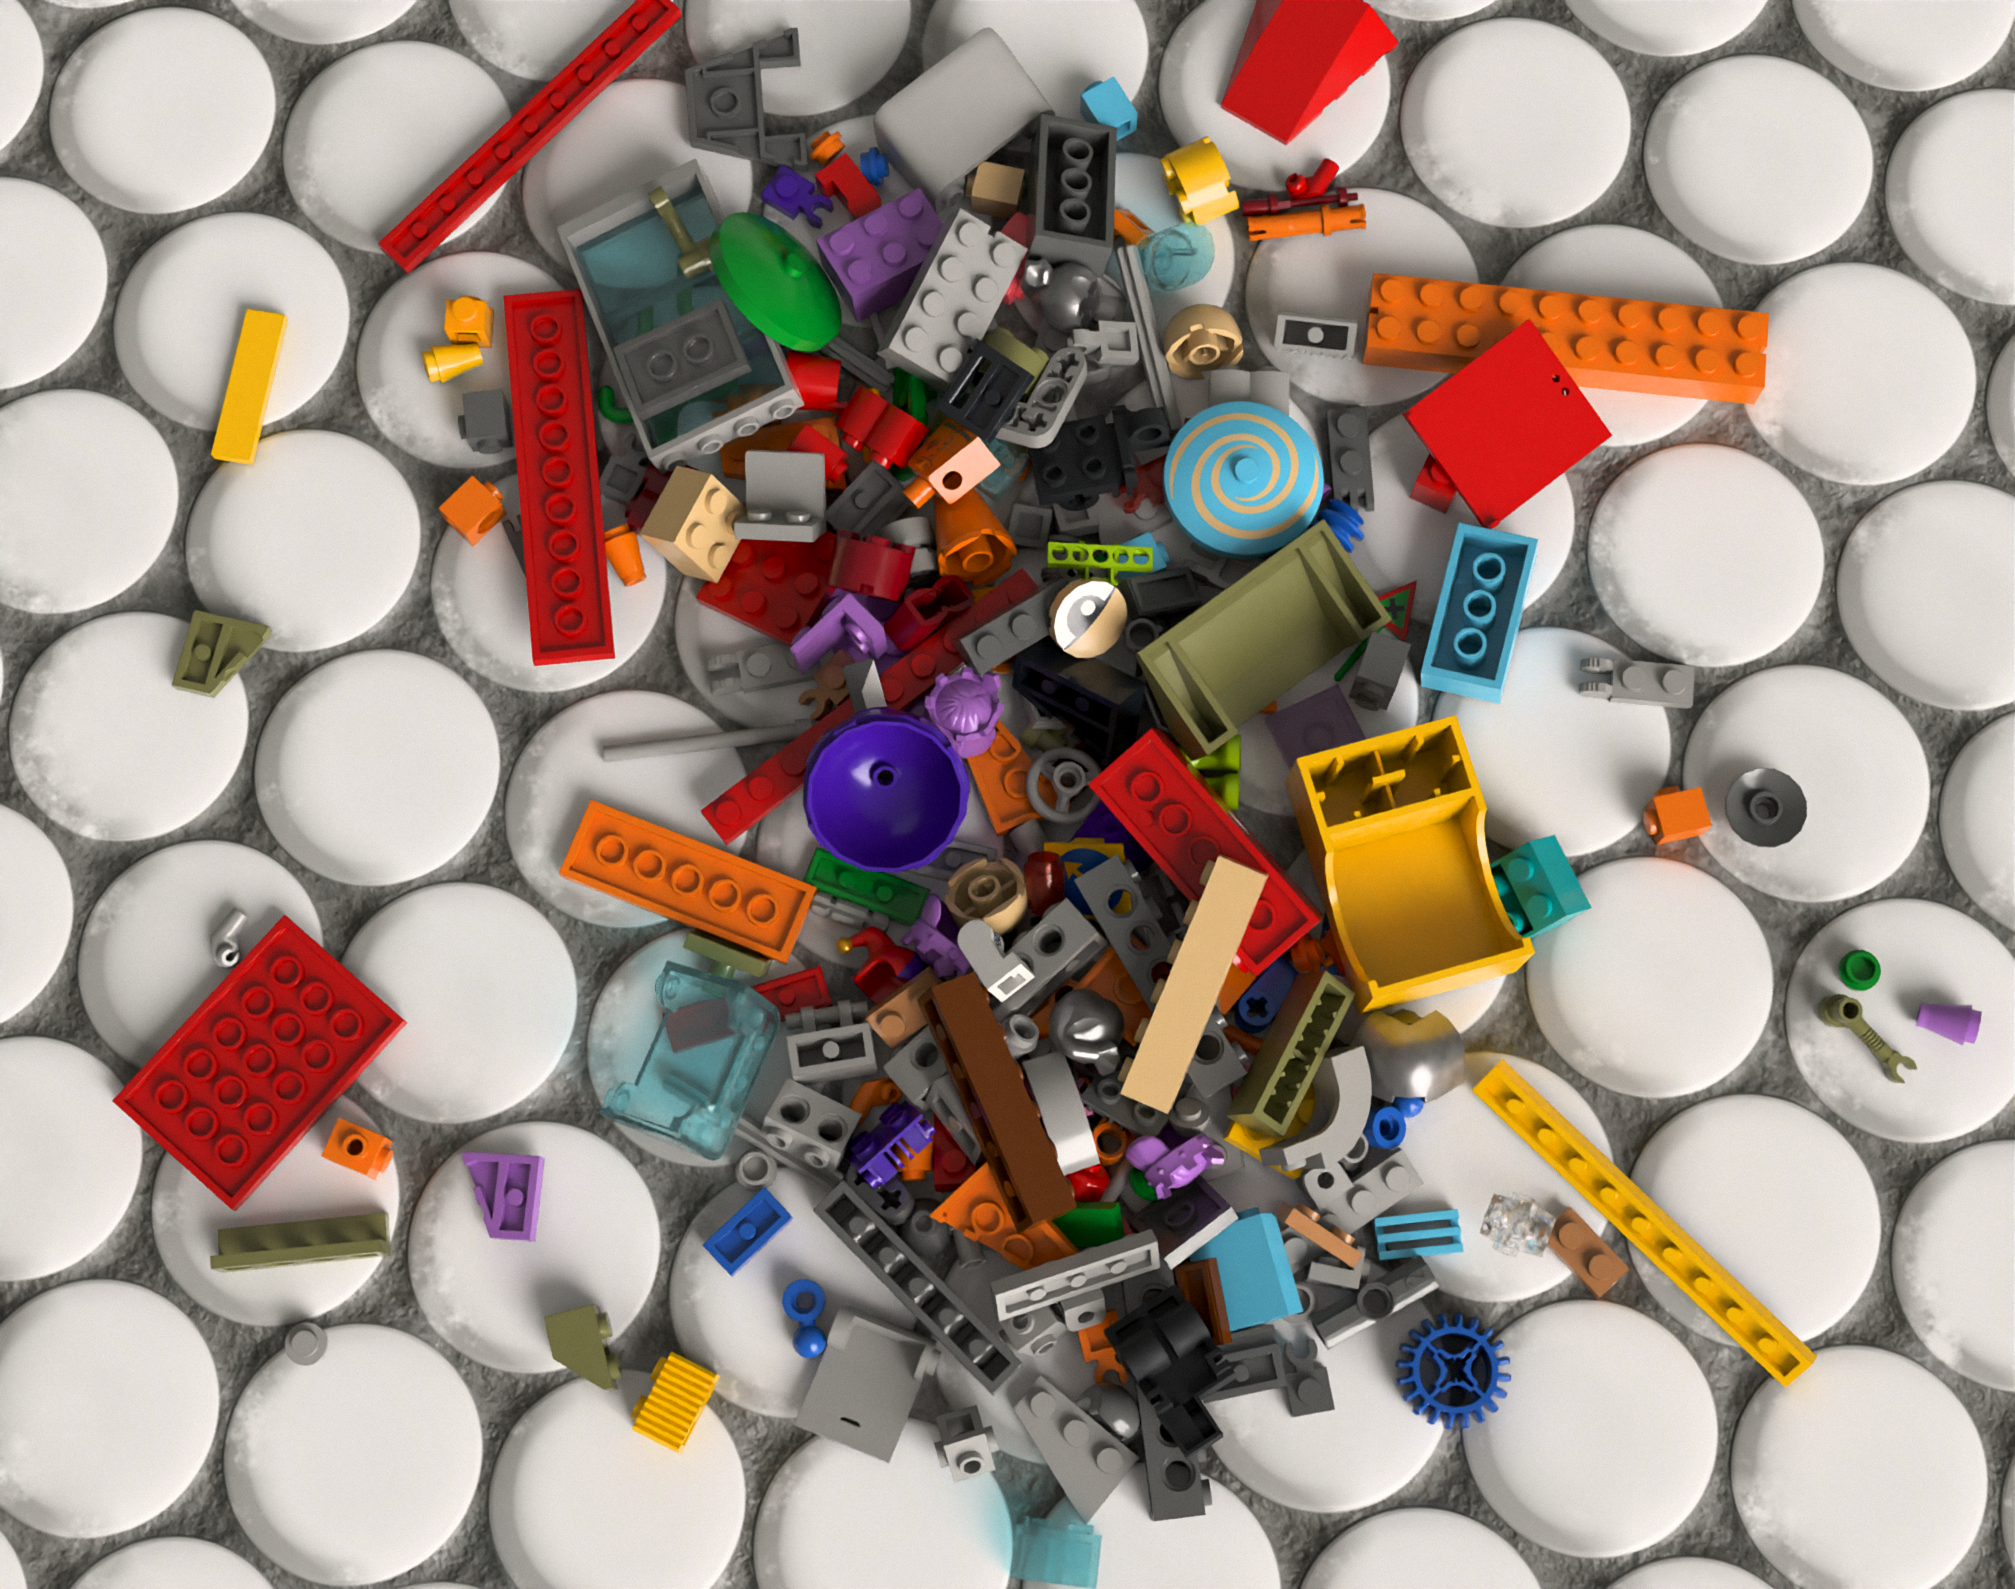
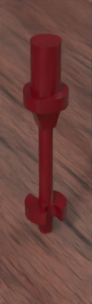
M1337 187L1336 195L1277 200V195L1274 193L1268 194L1267 198L1241 201V212L1244 217L1263 214L1276 215L1278 214V209L1337 203L1338 207L1348 206V201L1358 200V194H1347L1346 187Z

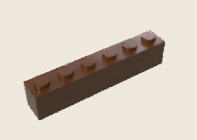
M975 971L930 987L917 1001L1018 1234L1062 1217L1077 1207L1074 1200L1075 1191L1072 1183L1067 1177H1064L1059 1166L1055 1144L1046 1136L1041 1125L1038 1105L1027 1093L1023 1083L1022 1069L1019 1063L1013 1060L1006 1045L1005 1030L1001 1023L996 1021L992 1013L986 987L978 981Z

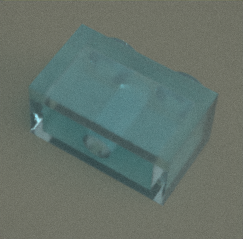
M1026 1517L1025 1526L1016 1525L1010 1578L1096 1589L1102 1536L1093 1535L1094 1526L1068 1522V1531L1050 1529L1051 1520Z

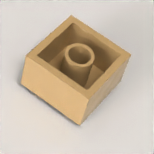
M676 466L639 534L682 574L718 583L741 539H735L734 522L747 515V509L711 473Z

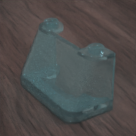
M667 961L655 983L657 1001L666 1009L663 1020L635 1083L620 1081L611 1087L605 1095L604 1104L599 1114L613 1122L674 1147L715 1161L725 1153L778 1032L780 1013L774 1004L745 983Z

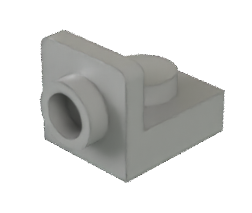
M1361 1246L1355 1247L1356 1250L1362 1253V1256L1354 1268L1349 1266V1269H1344V1262L1341 1260L1319 1257L1318 1263L1311 1261L1306 1266L1304 1282L1353 1293L1359 1289L1360 1283H1367L1371 1259L1364 1258L1366 1248Z

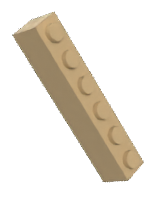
M1222 854L1218 856L1216 862L1208 860L1199 884L1206 886L1199 902L1192 899L1183 919V923L1189 925L1183 941L1175 939L1166 962L1173 965L1166 981L1159 978L1151 996L1150 1002L1157 1004L1151 1020L1143 1017L1136 1032L1134 1041L1140 1043L1134 1059L1126 1058L1117 1080L1124 1083L1120 1094L1166 1114L1172 1109L1268 878V873Z

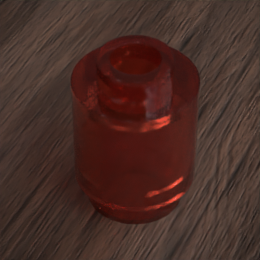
M1038 851L1028 855V862L1023 866L1028 909L1032 910L1036 915L1043 916L1050 906L1058 902L1061 903L1065 899V866L1061 863L1060 855L1055 852Z

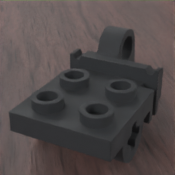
M1125 404L1113 406L1111 410L1114 423L1106 424L1104 415L1064 422L1051 444L1038 449L1029 447L1039 505L1059 502L1063 509L1079 511L1094 506L1099 500V494L1113 492L1114 498L1120 497L1118 487L1126 486L1127 495H1132L1133 488L1138 487L1132 453L1171 445L1164 407L1130 411L1125 407Z
M1174 1284L1103 1331L1150 1405L1152 1406L1159 1400H1162L1161 1403L1154 1407L1156 1415L1168 1430L1185 1458L1188 1459L1201 1449L1205 1450L1223 1438L1222 1431L1202 1403V1400L1236 1379V1376L1227 1359L1216 1365L1217 1362L1223 1359L1219 1346L1217 1347L1211 1338L1207 1327L1195 1308L1185 1299L1176 1284Z

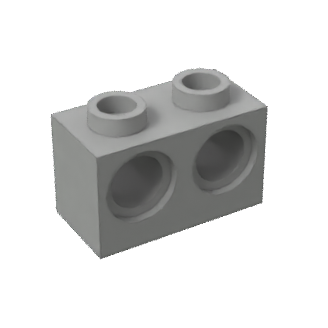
M787 1077L765 1116L760 1136L767 1139L775 1148L789 1150L803 1157L810 1165L820 1169L825 1168L835 1173L848 1149V1145L856 1134L862 1114ZM783 1116H791L798 1122H789ZM820 1135H829L833 1137L835 1141L825 1140Z

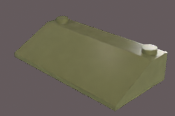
M1322 519L1135 655L1169 730L1189 759L1193 761L1208 756L1239 733L1237 728L1345 648L1364 641L1371 635L1372 631L1376 632L1392 619L1327 522Z

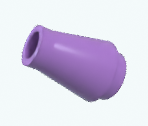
M1921 1002L1916 1026L1928 1029L1960 1045H1963L1964 1042L1974 1044L1978 1035L1982 1012L1973 1010L1972 1005L1929 1004Z

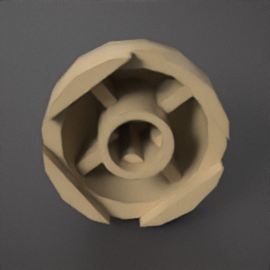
M1196 304L1180 310L1171 318L1164 332V355L1169 369L1172 373L1182 378L1201 380L1205 379L1201 373L1203 371L1217 370L1218 367L1223 365L1236 366L1243 355L1241 332L1234 318L1217 305Z
M986 857L979 858L963 865L950 877L948 881L950 889L947 895L944 893V901L953 920L960 929L972 920H981L1002 937L1012 932L1021 924L1029 906V893L1024 876L1017 864L998 857L1000 862L989 863Z

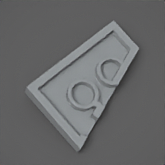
M1113 419L1107 422L1106 424L1114 423ZM1135 453L1132 454L1138 487L1133 488V494L1127 495L1126 486L1118 487L1120 497L1114 498L1113 492L1099 494V500L1094 505L1099 522L1098 534L1100 545H1112L1113 542H1118L1120 545L1148 532L1152 533L1172 522L1171 514ZM1101 550V553L1106 557V552Z
M1040 1375L1013 1409L1086 1526L1139 1457Z

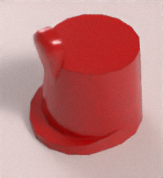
M788 349L787 363L805 403L804 406L796 410L828 411L841 416L849 402H837L841 360Z

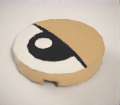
M1091 577L1092 579L1086 580L1078 579L1070 582L1058 593L1050 607V636L1059 648L1076 658H1092L1105 653L1118 641L1125 629L1128 614L1126 601L1118 588L1100 577Z

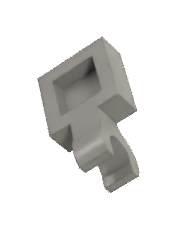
M1098 320L1093 327L1094 331L1073 329L1072 338L1066 339V348H1076L1081 350L1084 355L1096 352V360L1099 364L1135 365L1139 360L1136 322Z

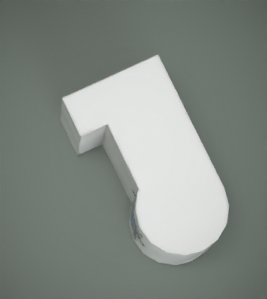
M972 920L960 929L957 939L959 948L986 989L1001 1002L1005 1001L1035 977L1027 964L1015 953L1011 952L1008 956L1004 953L1002 937L984 921Z

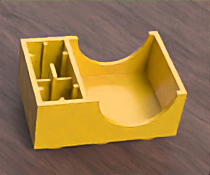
M1456 715L1296 758L1285 786L1349 987L1356 993L1353 1000L1358 1016L1372 1013L1376 1009L1383 1010L1514 973L1535 953L1530 937L1525 938L1521 936L1511 923L1493 879L1484 833V819L1487 806Z

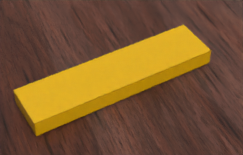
M246 309L211 452L214 459L253 465L288 322L284 314Z

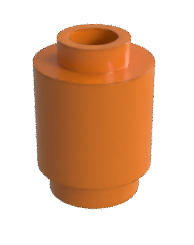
M934 1134L931 1136L933 1141L918 1154L914 1152L902 1137L899 1139L914 1156L912 1160L907 1157L896 1143L893 1144V1153L904 1164V1167L901 1169L893 1160V1166L897 1169V1173L901 1174V1181H926V1174L934 1172Z

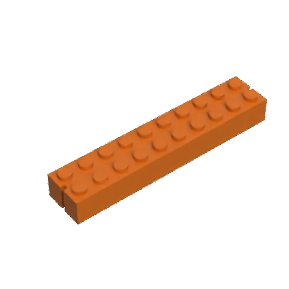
M1373 273L1368 291L1365 323L1367 325L1364 334L1362 364L1456 374L1530 318L1578 387L1753 405L1765 388L1767 354H1763L1767 347L1769 313Z

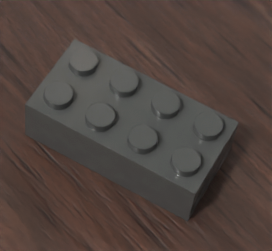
M1047 114L1040 115L1030 148L1026 248L1028 250L1025 254V263L1026 260L1038 261L1043 257L1054 269L1063 263L1074 262L1093 270L1098 278H1102L1113 250L1117 127Z

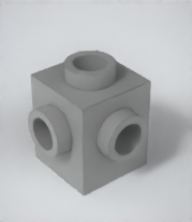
M1057 1303L999 1322L1003 1328L999 1331V1335L1005 1345L1012 1352L1017 1351L1031 1357L1033 1355H1043L1056 1345L1055 1339L1068 1330L1063 1319V1313Z
M977 1405L936 1417L942 1441L935 1442L934 1445L941 1468L950 1466L954 1483L996 1470L991 1455L992 1452L999 1451L992 1425L983 1428Z

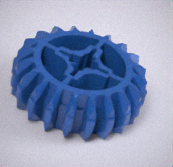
M1444 1313L1438 1314L1436 1316V1329L1429 1319L1422 1320L1420 1323L1425 1335L1423 1336L1417 1330L1411 1329L1407 1334L1415 1343V1346L1402 1343L1398 1348L1402 1353L1409 1356V1360L1401 1359L1395 1361L1396 1368L1407 1369L1408 1376L1396 1378V1384L1404 1385L1409 1383L1412 1389L1401 1396L1402 1400L1406 1402L1417 1397L1420 1402L1414 1406L1412 1412L1415 1415H1419L1427 1407L1430 1412L1426 1422L1430 1425L1436 1423L1440 1414L1443 1415L1442 1424L1444 1429L1452 1428L1454 1416H1457L1461 1429L1469 1428L1470 1420L1468 1414L1470 1413L1477 1423L1484 1422L1485 1415L1481 1407L1483 1406L1487 1411L1495 1413L1499 1408L1490 1397L1493 1395L1503 1399L1507 1396V1392L1504 1389L1496 1386L1497 1381H1511L1510 1374L1498 1372V1366L1509 1364L1510 1358L1503 1356L1497 1359L1494 1351L1504 1346L1503 1341L1499 1340L1489 1345L1486 1340L1492 1335L1493 1329L1486 1327L1480 1334L1476 1333L1475 1331L1479 1325V1319L1476 1317L1471 1318L1466 1327H1462V1313H1455L1453 1315L1452 1325H1448V1320ZM1448 1335L1463 1338L1469 1341V1343L1459 1353L1454 1355L1447 1353L1442 1348L1438 1349L1431 1341L1437 1337ZM1478 1352H1480L1486 1368V1379L1483 1389L1477 1385L1479 1382L1471 1373V1363ZM1422 1353L1428 1356L1427 1360L1431 1362L1435 1369V1378L1427 1390H1425L1421 1382L1419 1373ZM1466 1355V1358L1460 1363L1461 1367L1457 1371L1462 1381L1458 1382L1456 1378H1453L1439 1386L1446 1378L1445 1375L1448 1371L1444 1361L1448 1360L1449 1364L1463 1359ZM1450 1387H1455L1464 1394H1469L1474 1399L1471 1403L1462 1407L1447 1406L1436 1401Z

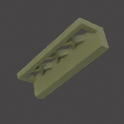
M376 1213L218 1229L219 1255L210 1256L211 1269L228 1273L391 1256L389 1214Z

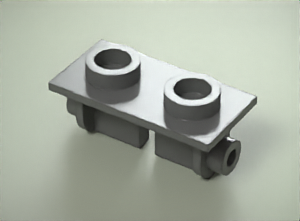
M1153 863L1148 866V869L1138 872L1142 879L1140 884L1145 895L1142 897L1146 898L1151 895L1160 909L1163 917L1158 919L1157 922L1164 934L1166 935L1172 931L1178 940L1183 941L1189 925L1183 923V919L1190 903L1158 864Z

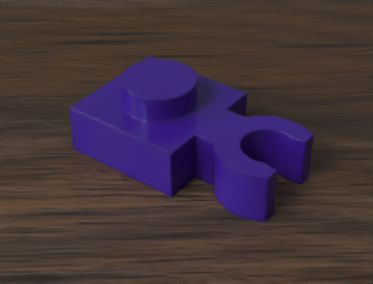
M784 165L780 167L761 193V199L764 203L792 220H795L801 212L806 215L807 222L812 227L818 229L823 226L822 219L814 214V211L818 208H823L832 213L834 210L833 202L824 195L813 196L815 192L814 183Z

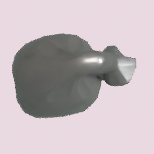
M1043 257L1038 261L1026 260L1025 272L1019 280V286L1035 305L1042 317L1066 334L1072 335L1073 329L1087 330L1094 314L1099 308L1102 298V287L1099 285L1098 277L1094 271L1074 262L1063 263L1053 269Z
M1085 988L1072 990L1064 995L1054 1006L1050 1014L1048 1023L1050 1039L1062 1054L1082 1064L1094 1063L1100 1075L1105 1076L1114 1073L1120 1064L1118 1046L1124 1034V1018L1119 1007L1113 1001L1104 999L1096 991Z

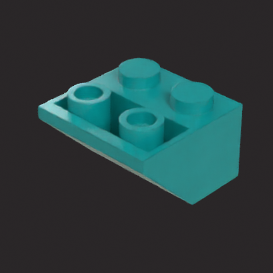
M1555 835L1529 841L1490 864L1503 907L1514 928L1525 938H1535L1565 924L1592 908Z

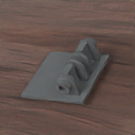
M1120 1042L1118 1046L1120 1064L1117 1070L1105 1076L1100 1075L1098 1072L1081 1095V1101L1088 1105L1086 1110L1089 1112L1093 1110L1106 1119L1109 1117V1124L1113 1125L1115 1121L1119 1123V1130L1122 1132L1127 1128L1129 1129L1128 1133L1137 1138L1147 1135L1159 1139L1162 1128L1176 1110L1177 1102L1185 1097L1192 1085L1183 1080L1172 1109L1168 1114L1120 1094L1124 1083L1117 1079L1127 1057L1134 1059L1137 1051Z

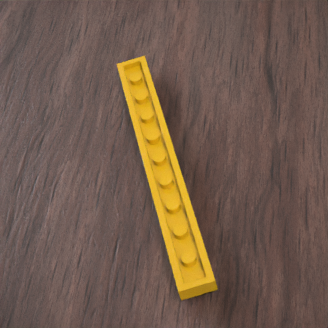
M1503 1059L1472 1089L1486 1105L1784 1387H1787L1814 1363L1817 1358L1815 1353Z

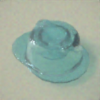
M1189 222L1149 234L1143 238L1138 245L1146 282L1154 291L1164 294L1193 285L1202 280L1211 269L1214 260L1215 245L1211 233L1205 226Z

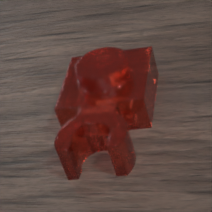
M1167 454L1136 468L1138 487L1133 488V499L1123 504L1125 514L1137 511L1142 501L1147 498L1153 508L1165 502L1162 474ZM1126 486L1118 487L1119 496L1127 493Z

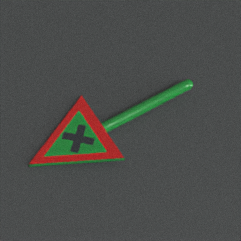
M1417 580L1377 597L1392 619L1378 629L1377 633L1386 628L1401 641H1406ZM1370 636L1360 643L1334 675L1335 681H1341L1363 654Z

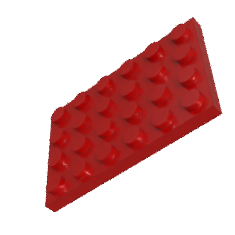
M284 915L112 1102L231 1210L237 1211L407 1022L291 919Z

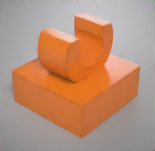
M1115 209L1113 243L1119 236H1122L1125 245L1148 246L1157 234L1129 209Z

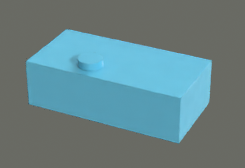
M1458 523L1421 668V687L1500 704L1537 557L1538 539Z

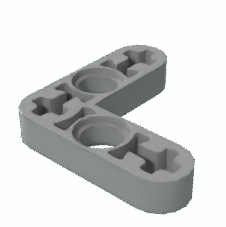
M1067 347L1054 353L1028 402L1017 403L1010 414V419L1003 424L995 438L1037 449L1051 444L1087 378L1086 359L1081 350ZM1062 368H1063V369H1068L1067 372H1066V374H1065V380H1063L1064 375H1063V370H1062ZM967 388L955 407L962 409L974 389ZM1051 392H1059L1064 395L1056 403L1043 401L1044 396Z

